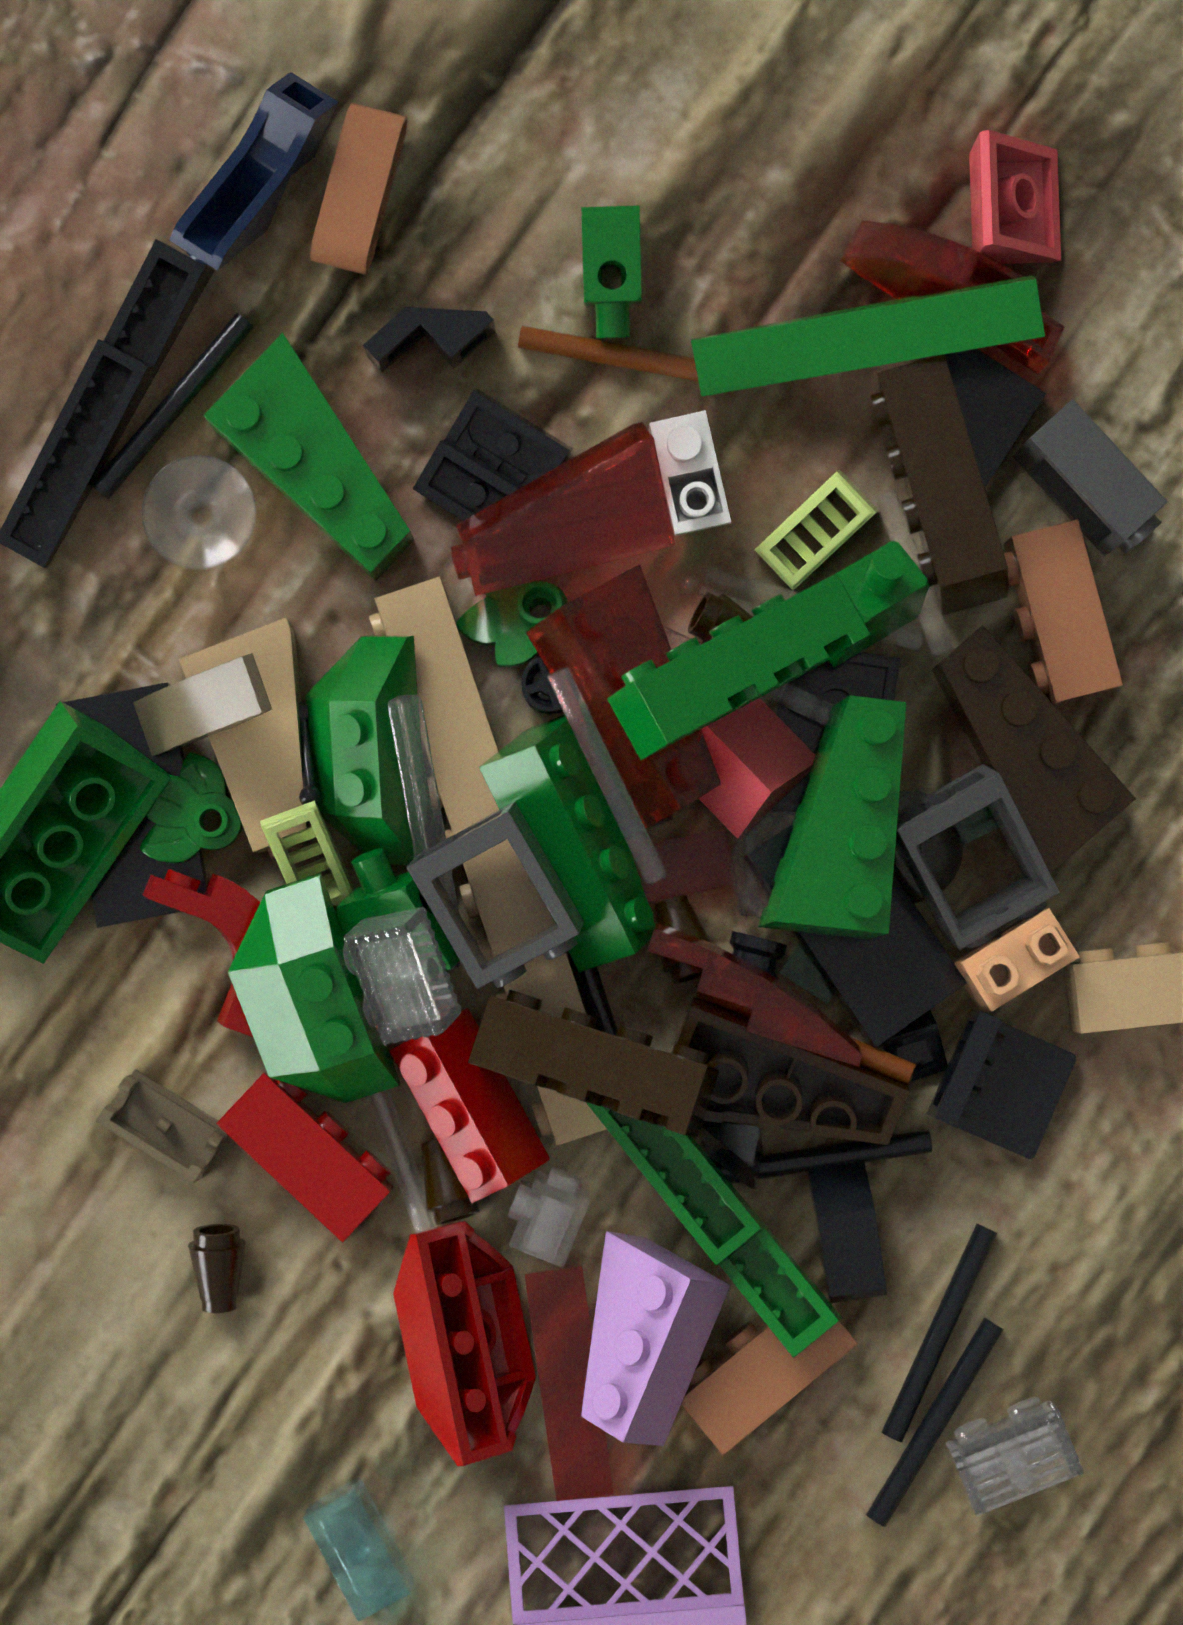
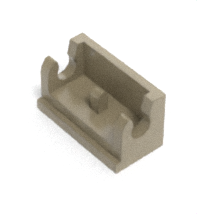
M135 1069L131 1075L126 1076L118 1086L119 1091L110 1104L103 1108L95 1122L195 1183L204 1176L228 1135L216 1124L218 1120Z

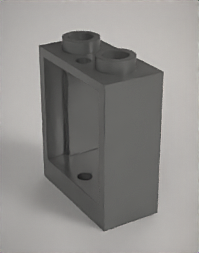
M1074 399L1068 402L1035 432L1013 456L1071 521L1079 520L1082 533L1104 556L1118 546L1126 554L1162 523L1155 513L1168 501Z
M984 764L898 812L896 846L943 937L959 950L965 946L967 948H976L989 942L997 935V928L1015 918L1017 920H1024L1035 916L1047 906L1046 900L1060 893L1000 773ZM988 806L1024 877L959 914L954 915L918 845Z
M515 801L416 855L406 867L477 989L492 981L496 988L505 986L527 971L524 964L544 954L546 960L549 961L561 956L577 945L574 937L579 935L584 920ZM508 839L556 924L486 961L438 877Z

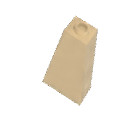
M287 618L179 659L185 677L189 678L241 656L253 653L272 710L236 727L208 737L252 851L257 854L268 851L271 860L275 859L261 828L260 821L301 806L299 794L304 788L299 716L301 692L296 633L292 623ZM310 821L283 830L279 834L282 838L312 826ZM302 843L288 847V852L291 853L303 848Z

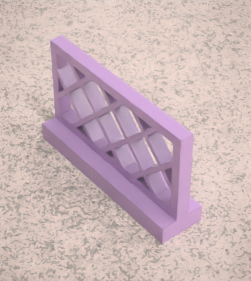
M733 1486L504 1505L513 1625H747ZM722 1499L725 1524L712 1540L708 1542L683 1519L698 1501ZM689 1502L679 1515L675 1514L665 1505L667 1503ZM644 1505H657L674 1520L653 1547L626 1526L636 1511ZM631 1507L622 1520L618 1519L608 1509ZM598 1509L617 1526L594 1552L568 1529L583 1511ZM575 1511L564 1525L550 1514ZM541 1514L559 1530L538 1557L519 1542L517 1516ZM678 1525L705 1547L684 1574L679 1572L657 1552ZM621 1530L648 1552L626 1579L599 1557ZM725 1534L728 1559L715 1548L716 1544ZM563 1535L590 1557L569 1584L542 1562ZM520 1552L533 1562L522 1576ZM710 1552L729 1568L731 1593L706 1595L689 1580L690 1576ZM652 1557L679 1579L663 1599L649 1600L631 1585ZM595 1562L621 1584L606 1604L591 1605L573 1589ZM538 1567L557 1583L563 1591L548 1609L524 1611L522 1585ZM683 1585H686L697 1595L673 1598ZM626 1589L639 1600L615 1603ZM568 1594L582 1605L558 1608Z

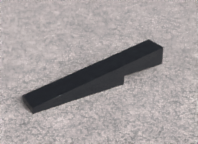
M155 239L105 339L97 340L1 527L0 544L43 568L49 567L93 488L91 484L101 474L215 270L196 262L190 256Z

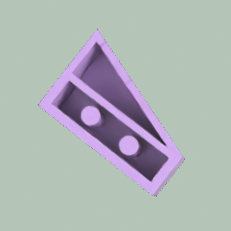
M606 1231L581 1417L623 1443L664 1446L731 1285L648 1238Z

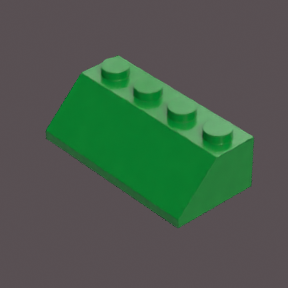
M59 701L0 788V943L42 964L46 962L171 779L166 771L108 727Z

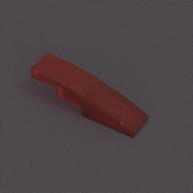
M656 923L647 951L703 968L697 991L751 1008L746 1024L747 1032L859 1067L862 1058L861 1046L808 1000L766 971L715 944Z
M583 1266L525 1273L556 1501L613 1494L606 1432L581 1417L592 1338Z

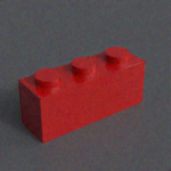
M466 1008L389 1051L455 1171L458 1180L462 1184L471 1203H474L510 1186L551 1159L506 1076L468 1063L479 1026L469 1008Z
M266 1071L216 1124L343 1243L394 1188L386 1180L392 1172L369 1150H366L360 1156L344 1140L350 1134L349 1131L328 1111L324 1110L318 1116L302 1101L308 1095L305 1089L270 1078Z

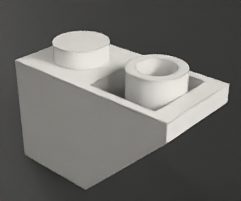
M706 410L649 423L648 437L660 489L674 535L678 536L731 524Z

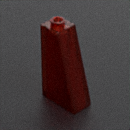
M643 422L631 424L455 525L460 544L451 546L450 551L458 580L468 578L475 596L674 546L675 541L654 437Z

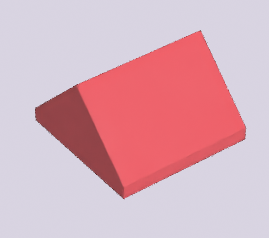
M992 130L979 132L969 153L973 265L1053 263L1061 261L1057 149Z
M759 698L668 746L660 759L723 825L740 840L810 772L815 754Z

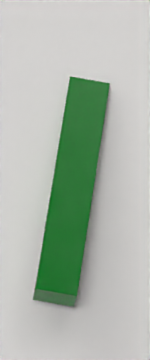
M1033 275L922 297L911 296L691 339L701 397L1041 338L1045 337L1037 281Z
M587 1103L716 1266L720 1265L793 1358L843 1318L693 1137L665 1129L666 1127L654 1125L619 1114L603 1106L600 1107Z

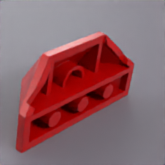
M459 1221L410 1234L393 1292L416 1407L457 1466H466L513 1450L517 1438L515 1432L524 1416L536 1380L513 1265L487 1241L474 1233L475 1230L466 1221Z

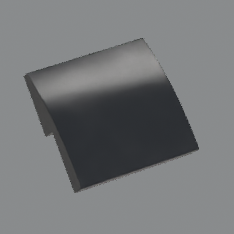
M475 389L472 391L446 438L439 442L414 485L413 490L509 549L534 513L573 448L484 392Z

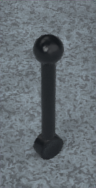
M302 701L299 702L304 788L299 794V799L302 805L315 800L318 806L322 800V794L315 787L308 708L306 702Z

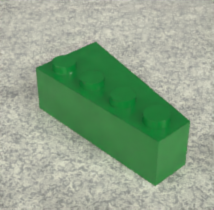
M282 332L203 416L221 437L376 581L414 541V538Z
M837 573L786 600L782 594L767 600L752 609L754 617L745 622L742 621L740 615L729 619L709 631L712 639L700 645L696 637L680 644L665 654L669 662L658 668L651 659L623 674L621 678L626 686L608 697L607 700L640 760L657 753L812 671L871 635Z
M850 695L832 706L809 773L810 780L802 803L798 805L792 823L794 828L784 857L780 859L773 880L775 884L768 905L763 909L758 924L759 928L867 940L889 934L907 702Z
M582 707L528 728L479 766L499 810L514 801L516 802L584 920L579 935L574 937L577 945L569 950L578 972L636 954L658 932L653 912L648 903L627 838L624 836L621 828V820L616 805L613 804L610 795L611 790Z

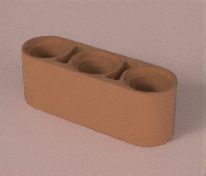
M355 103L350 104L342 127L312 240L311 261L364 275L368 274L405 141L407 117Z

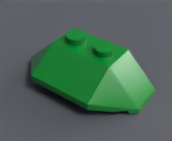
M361 636L305 695V702L308 708L315 787L322 794V800L318 808L322 817L363 854L374 849L383 848L390 864L409 865L416 855L426 850L414 636Z
M321 873L267 890L232 961L228 974L268 1076L343 1103L400 1086L398 1074Z

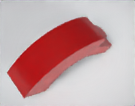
M168 869L164 879L151 874L143 896L211 923L226 940L233 961L260 902L244 888L214 873L211 876L205 894L197 892L200 880ZM231 982L217 1022L223 1027L253 1037Z

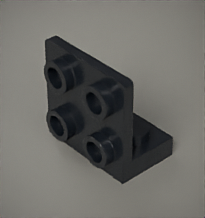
M972 1009L927 1115L1027 1159H1033L1074 1067L1076 1055L1007 1025L1001 1019L983 1011Z

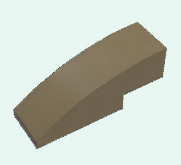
M253 653L208 669L133 702L152 757L193 744L212 734L231 729L272 710Z

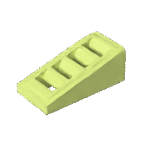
M839 469L754 550L794 591L861 528L878 509ZM833 491L857 514L850 522L828 500L827 496ZM816 507L840 530L833 538L810 514ZM799 523L823 546L816 554L793 530ZM783 538L807 562L800 569L776 546Z
M315 800L260 821L261 828L286 884L330 869L332 873L322 876L333 907L337 906L354 891L351 878ZM310 821L312 827L281 838L279 832ZM317 837L318 842L291 853L287 850L288 847ZM322 853L325 856V858L317 860L315 862L309 863L299 868H296L295 864L298 862L304 861L306 859L312 858Z

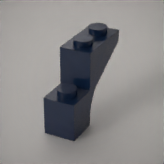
M292 72L266 89L260 106L238 146L178 220L169 241L184 249L196 262L209 265L218 271L264 234L269 228L291 175L315 157L338 101Z

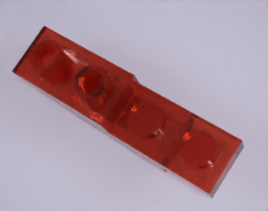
M863 220L857 226L840 259L843 264L854 270L860 277L870 281L895 299L911 296L922 297L1023 277L1004 264L950 239L914 228ZM1042 312L1045 337L995 345L1011 359L1020 362L1037 375L1051 361L1064 330L1063 325Z

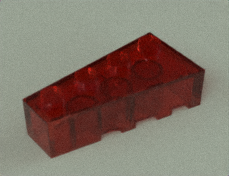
M640 564L559 607L526 632L645 829L650 828L721 785L701 729L640 760L607 700L608 697L626 686L621 678L623 674L651 659L658 668L669 662L665 654L672 650Z

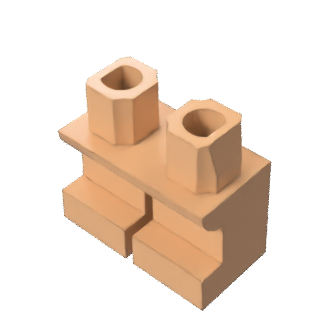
M1048 908L1033 917L1017 921L998 933L999 939L994 937L989 942L959 957L953 963L967 982L964 988L978 1010L992 1012L1075 961L1080 956L1054 914Z

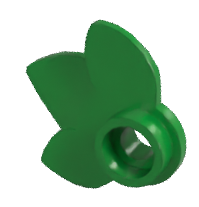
M491 562L479 565L476 568L477 578L486 598L469 608L456 623L458 631L474 643L486 646L495 645V658L499 667L518 666L525 664L538 654L545 637L551 636L562 629L569 616V604L566 595L559 587L552 583L535 581L524 566L512 562ZM538 605H545L551 609L550 614L544 618L532 616L531 611Z
M190 752L182 764L180 777L170 775L171 779L146 814L148 819L156 824L143 839L140 850L148 857L158 861L183 863L194 857L202 848L208 850L224 849L236 841L242 830L243 825L233 799L226 796V782L221 768L209 758ZM216 810L222 817V823L217 830L209 832L205 829L203 820L208 812Z

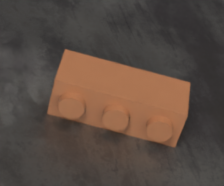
M1076 519L1011 536L1004 543V556L1008 566V587L1015 585L1020 604L1019 608L1014 609V621L1018 635L1022 642L1030 641L1035 660L1034 663L1028 664L1030 679L1053 705L1112 691L1123 686L1079 520Z
M749 1321L726 1339L724 1344L729 1350L712 1364L706 1358L699 1361L681 1404L721 1454L724 1455L858 1343L841 1321H839L793 1358L764 1321L757 1327Z

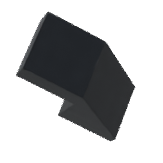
M405 307L365 342L363 347L367 357L381 372H384L418 340L425 336L454 369L496 332L495 323L487 311Z
M865 1162L808 1170L809 1187L819 1232L820 1258L829 1302L832 1304L887 1295L876 1213Z

